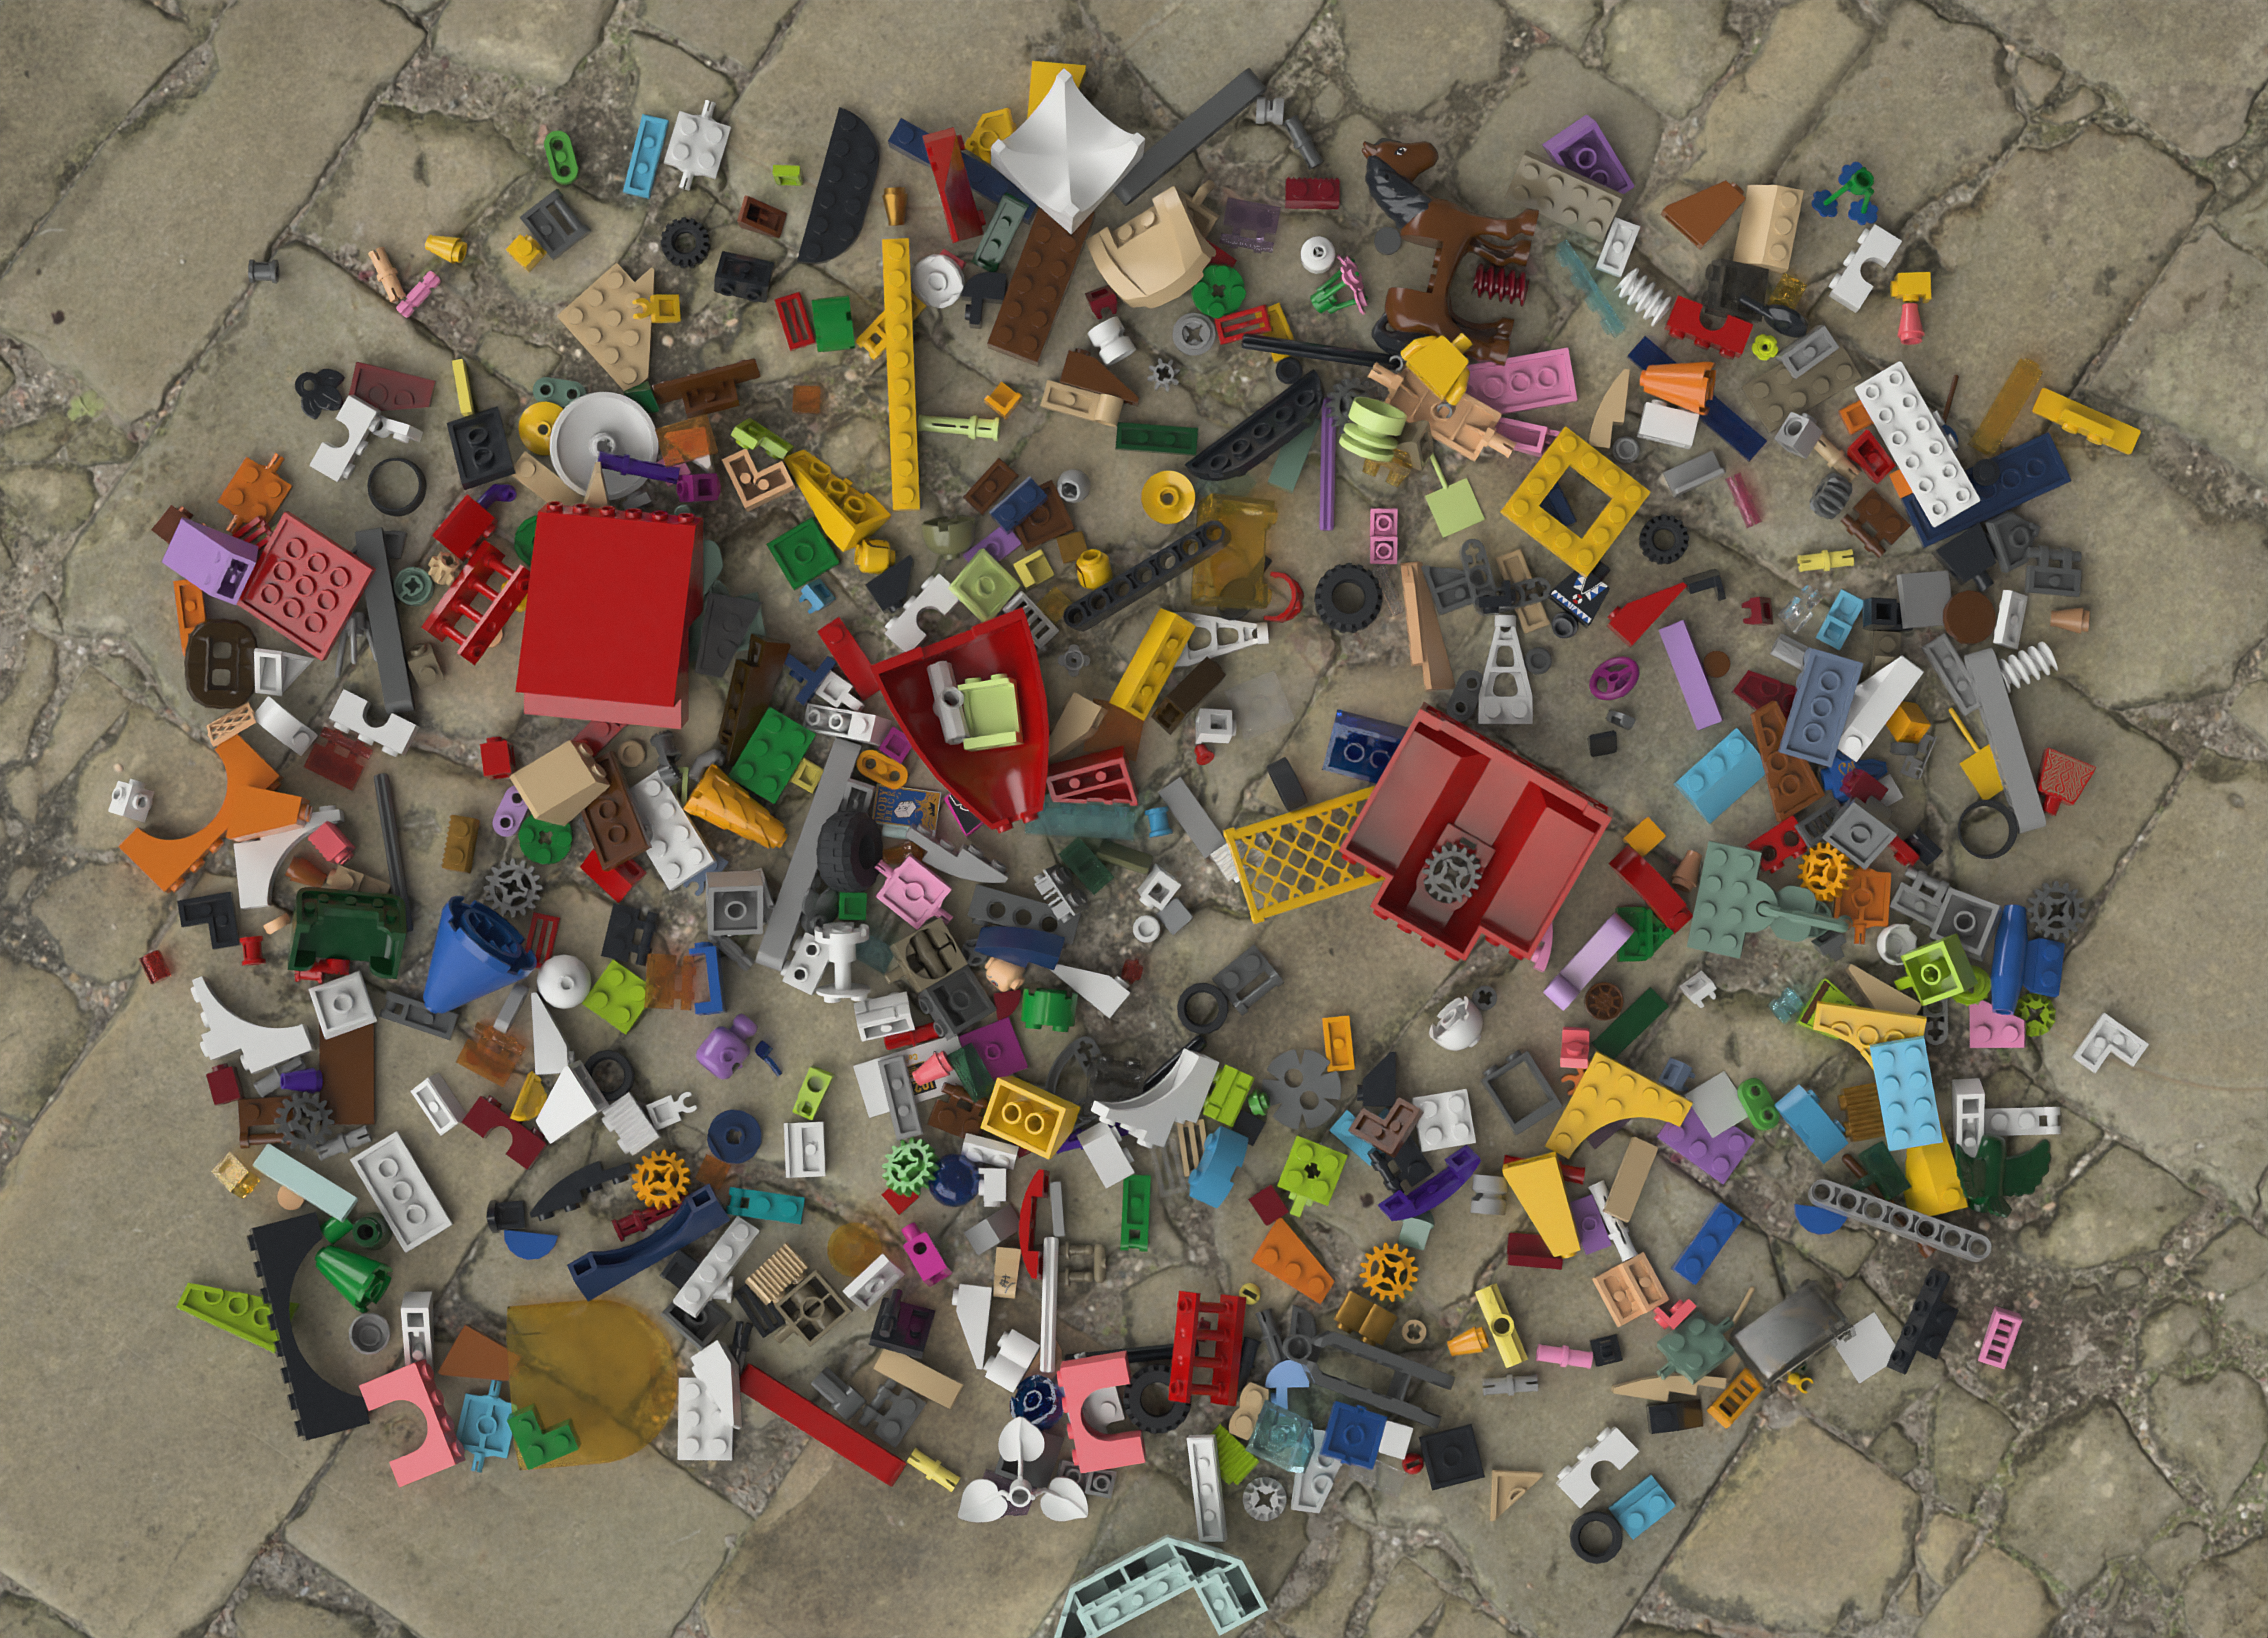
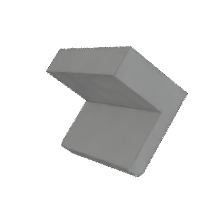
M1816 325L1807 331L1803 337L1796 339L1778 352L1775 359L1782 361L1793 379H1797L1840 347L1825 325Z
M1712 450L1663 472V476L1675 498L1722 477L1726 471L1724 467H1720Z

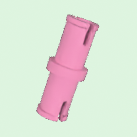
M1542 1344L1537 1346L1536 1361L1558 1363L1560 1367L1571 1365L1587 1369L1591 1368L1593 1360L1592 1351L1569 1349V1346L1565 1345L1562 1348Z

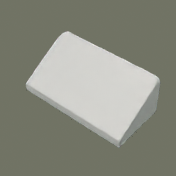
M439 1073L428 1077L411 1090V1093L440 1136L460 1124L467 1115Z

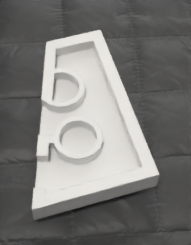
M1301 1427L1291 1509L1320 1513L1342 1463L1339 1460L1319 1454L1326 1430L1306 1428L1313 1446H1310L1311 1444L1304 1429Z

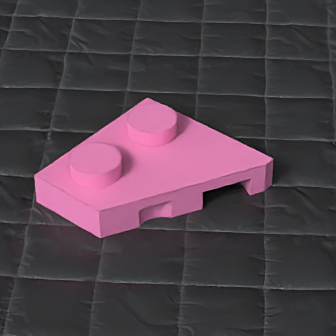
M1984 1000L1980 1001L1979 1005H1969L1970 1048H2026L2025 1020L2015 1015L1994 1013L1992 1011V1004Z

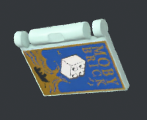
M877 784L872 819L878 825H883L882 836L910 840L905 836L912 823L917 826L923 824L933 832L932 836L935 837L941 792L905 787L892 790Z

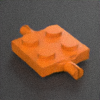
M275 453L267 466L257 464L248 457L244 459L217 501L229 509L234 516L225 530L235 534L243 522L248 524L263 515L268 524L270 523L293 487L282 480L278 473H276L285 460L283 457Z
M1859 866V868L1849 871V875L1853 876V880H1847L1846 882L1850 887L1849 890L1842 889L1843 896L1841 898L1834 896L1833 918L1838 919L1842 915L1849 916L1852 919V927L1855 928L1854 944H1859L1860 938V944L1865 945L1867 928L1873 926L1888 927L1891 873L1877 872L1869 869V866L1864 870Z

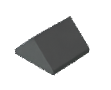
M673 1301L660 1314L700 1351L705 1349L731 1320V1317L713 1301H708L696 1318L675 1305Z

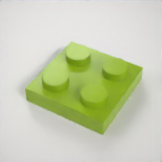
M612 959L581 1004L627 1035L658 990Z

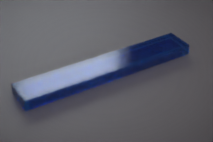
M1646 336L1642 338L1627 356L1641 370H1647L1649 365L1676 364L1672 358ZM1713 395L1712 400L1706 401L1705 407H1710L1707 415H1699L1698 419L1745 460L1750 462L1767 440L1715 395Z

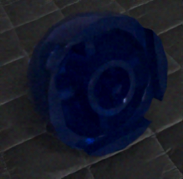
M952 1153L940 1157L934 1163L939 1167V1170L933 1171L932 1174L936 1177V1180H929L927 1182L930 1187L929 1192L937 1202L944 1206L955 1208L967 1205L975 1199L979 1192V1181L981 1179L979 1168L974 1161L968 1159L965 1155Z
M1042 1375L1029 1376L1021 1381L1016 1387L1018 1391L1015 1398L1011 1396L1010 1413L1013 1419L1024 1417L1040 1431L1051 1429L1063 1417L1062 1397H1064V1394L1056 1383Z

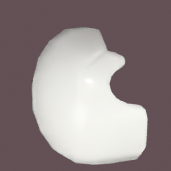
M1892 924L1884 928L1877 938L1878 952L1883 960L1890 965H1903L1901 955L1917 948V936L1910 930V926L1907 924Z

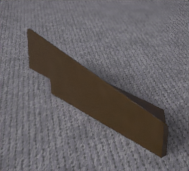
M751 633L747 660L736 658L718 733L720 744L726 745L728 751L725 765L735 766L764 717L791 647L789 643Z

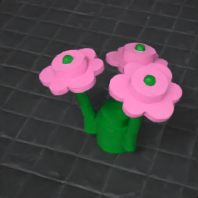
M1338 254L1337 258L1344 266L1327 282L1316 289L1317 292L1310 296L1311 302L1320 314L1325 311L1332 314L1339 309L1357 304L1360 313L1364 315L1366 314L1364 307L1368 306V296H1366L1364 291H1361L1364 289L1362 275L1357 269L1358 266L1355 264V259H1351L1348 255L1343 258ZM1342 276L1343 281L1331 288L1330 286ZM1349 285L1354 291L1355 298L1336 304L1335 302L1338 301L1336 292Z

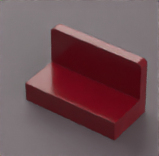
M1512 1232L1508 1234L1506 1265L1562 1270L1563 1259H1561V1255L1554 1257L1541 1235Z

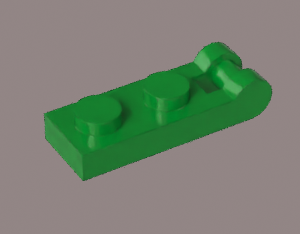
M1130 1175L1123 1179L1120 1251H1128L1129 1248L1139 1249L1140 1252H1148L1150 1175ZM1129 1229L1140 1230V1238L1129 1237Z

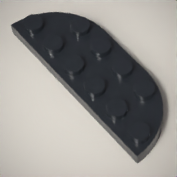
M841 107L838 109L797 258V263L815 265L829 262L847 252L853 246L862 231L879 168V152L873 133L861 118Z
M1314 369L1296 383L1292 384L1184 464L1187 470L1195 477L1207 481H1221L1242 477L1249 470L1289 443L1306 428H1309L1321 410L1324 401V386L1317 372Z

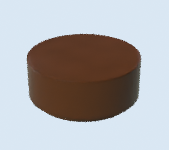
M1721 651L1708 653L1702 662L1706 675L1711 678H1721L1730 669L1729 657Z

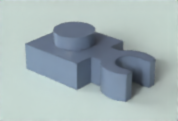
M712 849L710 851L716 862L683 884L687 888L691 882H697L699 888L695 892L696 896H700L704 892L706 872H723L729 864L727 860Z

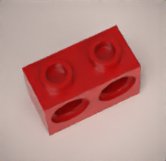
M502 737L487 738V743L480 744L484 777L489 780L510 778L513 773L517 772L513 744Z
M1793 815L1745 845L1747 849L1761 851L1765 846L1771 847L1774 850L1775 856L1772 861H1766L1762 858L1760 865L1762 873L1769 870L1773 874L1785 866L1783 863L1784 859L1789 856L1796 859L1808 851L1805 847V842L1794 827L1798 822ZM1786 832H1793L1797 836V844L1791 847L1785 844L1784 835Z

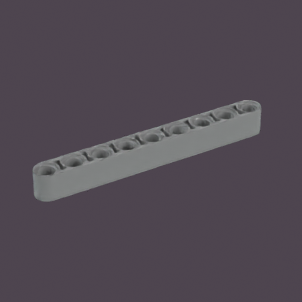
M836 737L755 963L780 972L785 965L803 915L802 902L805 893L809 887L811 888L813 879H816L819 870L816 848L821 827L830 816L840 811L847 781L849 778L852 779L862 745Z

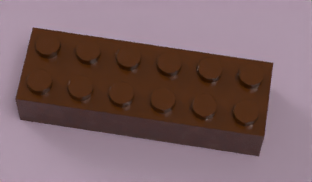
M1039 207L988 339L987 346L989 349L1036 367L1039 366L1086 244L1085 240H1087L1094 223V211L1071 235Z

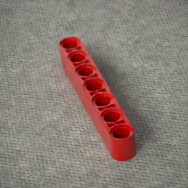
M748 1363L740 1375V1391L885 1484L891 1487L894 1486L907 1465L905 1461L756 1366Z

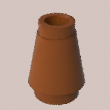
M294 856L285 876L291 878L290 881L321 888L327 874L323 873V871L302 856L301 858Z

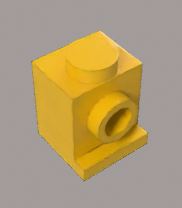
M519 234L506 248L508 254L529 273L547 254L541 245L530 235L523 237Z
M1898 273L1894 277V281L1890 283L1891 297L1902 299L1904 303L1918 302L1919 298H1922V303H1928L1932 299L1931 273Z

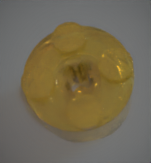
M860 1222L847 1223L837 1228L830 1236L827 1246L830 1264L837 1272L847 1277H858L883 1253V1244L879 1234L871 1226ZM859 1243L861 1245L859 1249L862 1254H856L852 1257L850 1255L851 1249L848 1246L849 1244L855 1245Z

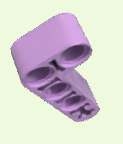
M1614 912L1549 983L1543 993L1564 1011L1635 930Z

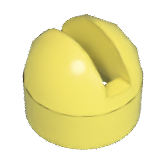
M1246 1283L1240 1288L1239 1296L1246 1297L1247 1305H1253L1259 1301L1261 1291L1257 1285ZM1245 1288L1257 1295L1255 1300L1243 1293Z

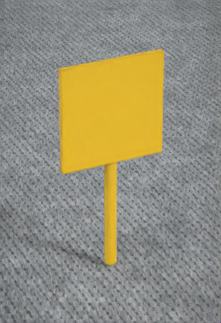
M1949 708V713L1976 752L1959 763L1982 800H1989L2003 790L1990 744L1980 749L1955 710Z

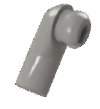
M712 749L698 755L688 773V777L695 781H700L706 768L711 764L717 767L723 766L726 760L725 755L721 754V751L717 749Z

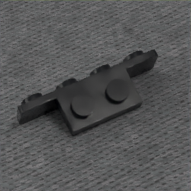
M1934 1268L1930 1269L1917 1300L1913 1304L1907 1322L1902 1328L1896 1346L1890 1355L1887 1363L1888 1368L1904 1375L1907 1374L1917 1351L1937 1360L1959 1312L1958 1309L1940 1301L1949 1282L1950 1275Z

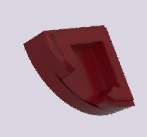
M1021 990L994 993L997 1020L1007 1018L1016 1010L1021 998Z

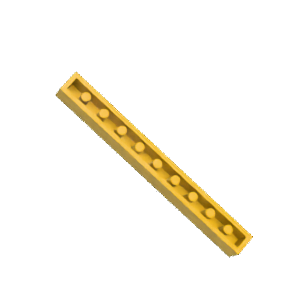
M909 238L882 239L893 512L920 511Z

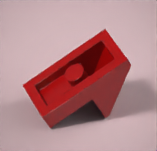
M1867 429L1848 447L1847 457L1858 463L1869 479L1875 484H1878L1896 466L1876 438Z

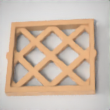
M249 701L206 726L208 737L213 747L256 723L255 713Z

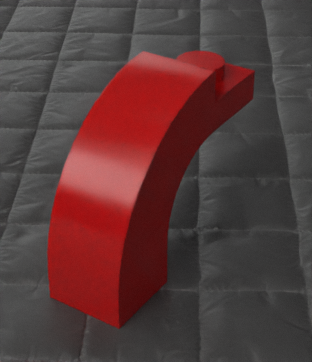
M1629 845L1608 863L1619 878L1648 904L1662 923L1674 932V935L1693 918L1692 913L1686 907V903L1676 891Z

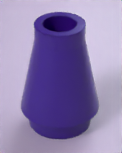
M313 1067L282 1073L280 1076L281 1089L307 1092L308 1094L320 1092L322 1089V1073Z

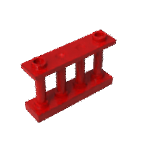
M486 540L481 543L421 626V628L441 642L448 636L458 643L461 647L457 653L474 666L527 595L530 571L521 564L514 571L501 562L506 555ZM494 571H497L509 580L500 593L485 584ZM478 593H481L493 602L484 615L470 606ZM463 614L477 624L468 637L454 628Z
M1179 1291L1168 1400L1190 1403L1191 1394L1211 1396L1210 1403L1236 1406L1246 1297L1221 1294L1220 1303L1200 1301L1201 1293ZM1199 1312L1219 1314L1217 1330L1197 1329ZM1196 1339L1216 1341L1215 1356H1195ZM1193 1367L1213 1368L1212 1385L1192 1383Z

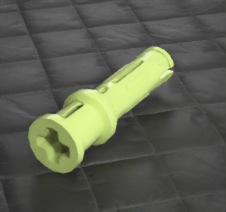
M919 414L918 431L968 435L973 440L977 437L993 438L994 441H999L1000 417H996L993 420L981 419L977 415L970 416V419ZM934 423L956 425V427L934 425ZM980 427L991 428V430L981 429Z

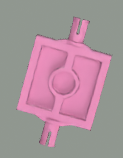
M909 854L902 864L894 869L882 859L876 864L874 868L887 878L885 884L875 897L916 930L933 916L941 917L945 925L951 921L953 916L941 908L943 899L952 890V887L912 854Z

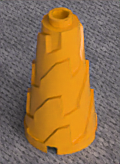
M711 764L703 774V778L692 791L683 810L723 830L728 829L750 841L753 840L768 849H774L775 846L781 848L788 837V834L785 833L786 828L783 827L784 824L751 798L749 792L730 779L719 767Z

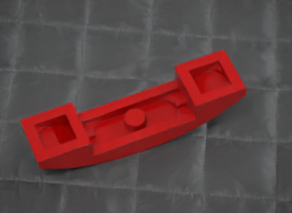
M1038 1169L1033 1176L1022 1202L1019 1219V1241L1022 1257L1029 1275L1032 1279L1043 1280V1252L1034 1251L1037 1198L1048 1199L1050 1171Z

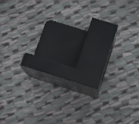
M678 1249L659 1276L681 1290L701 1263L682 1249Z

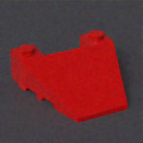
M954 127L923 135L952 243L984 235L982 226L986 225L982 209L977 210L961 154V151L966 150L962 135H956Z

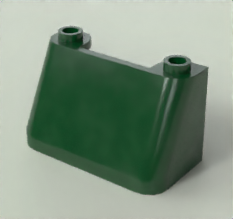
M303 887L299 889L294 906L288 953V970L308 971L314 967L316 957L369 962L370 972L379 978L397 980L406 938L405 901L393 894L318 887Z

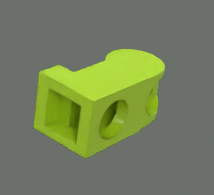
M812 1065L799 1091L798 1099L792 1112L813 1121L835 1074Z

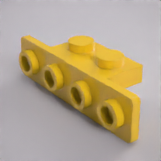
M2046 388L2040 390L2032 408V413L2061 425L2062 429L2069 433L2082 434L2087 437L2088 441L2094 444H2104L2127 455L2132 453L2141 433L2135 427Z

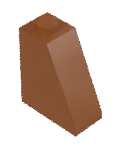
M1725 180L1667 205L1660 215L1701 250L1743 204L1746 198L1743 196L1744 191L1734 182L1730 184Z
M465 1324L437 1373L446 1376L509 1381L512 1377H519L525 1366L522 1363L524 1356L473 1326Z

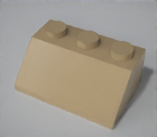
M1779 185L1747 186L1732 264L1785 275L1789 268L1804 190Z

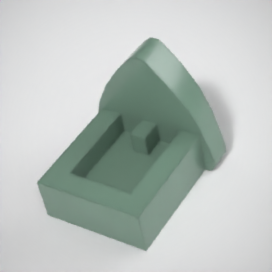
M1430 1210L1418 1216L1401 1220L1403 1224L1398 1244L1424 1250L1429 1231L1434 1228L1435 1224Z

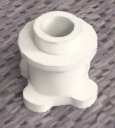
M729 1276V1278H726L709 1301L720 1299L727 1300V1303H732L735 1277Z

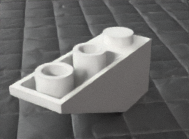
M808 703L803 727L814 733L880 746L890 731L892 721L876 715Z
M717 1340L690 1358L694 1364L692 1370L700 1381L703 1380L708 1389L705 1392L713 1404L717 1403L720 1408L719 1416L722 1422L727 1427L730 1426L739 1430L742 1428L739 1366L726 1343Z

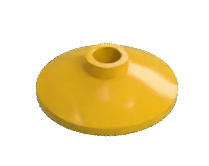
M538 402L523 412L519 421V436L523 444L533 453L545 456L550 455L551 431L556 419L564 410L561 406L552 402ZM541 424H545L548 427L547 434H542L539 431Z
M1161 471L1152 475L1144 484L1141 502L1144 511L1152 520L1161 524H1175L1184 520L1191 513L1195 503V492L1191 482L1181 473ZM1166 494L1173 496V501L1169 504L1163 501V497Z

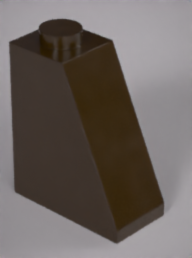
M1207 656L1165 697L1151 718L1171 735L1210 695L1227 674L1223 672L1217 662L1212 661Z

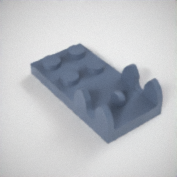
M1809 647L1804 654V669L1797 677L1796 695L1778 752L1832 768L1864 663Z

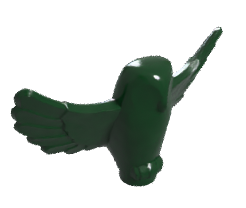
M1987 1133L1981 1138L1975 1158L1970 1157L1959 1144H1956L1955 1163L1957 1177L1960 1180L1963 1196L1969 1199L1968 1207L1977 1212L1987 1213L1989 1211L1990 1214L2007 1218L2011 1214L2012 1208L2006 1202L2004 1196L2012 1197L2015 1195L2016 1197H2021L2024 1194L2032 1195L2035 1192V1187L2042 1183V1177L2049 1172V1163L2051 1162L2050 1142L2044 1139L2032 1149L2022 1154L2007 1156L2005 1139L2000 1135Z

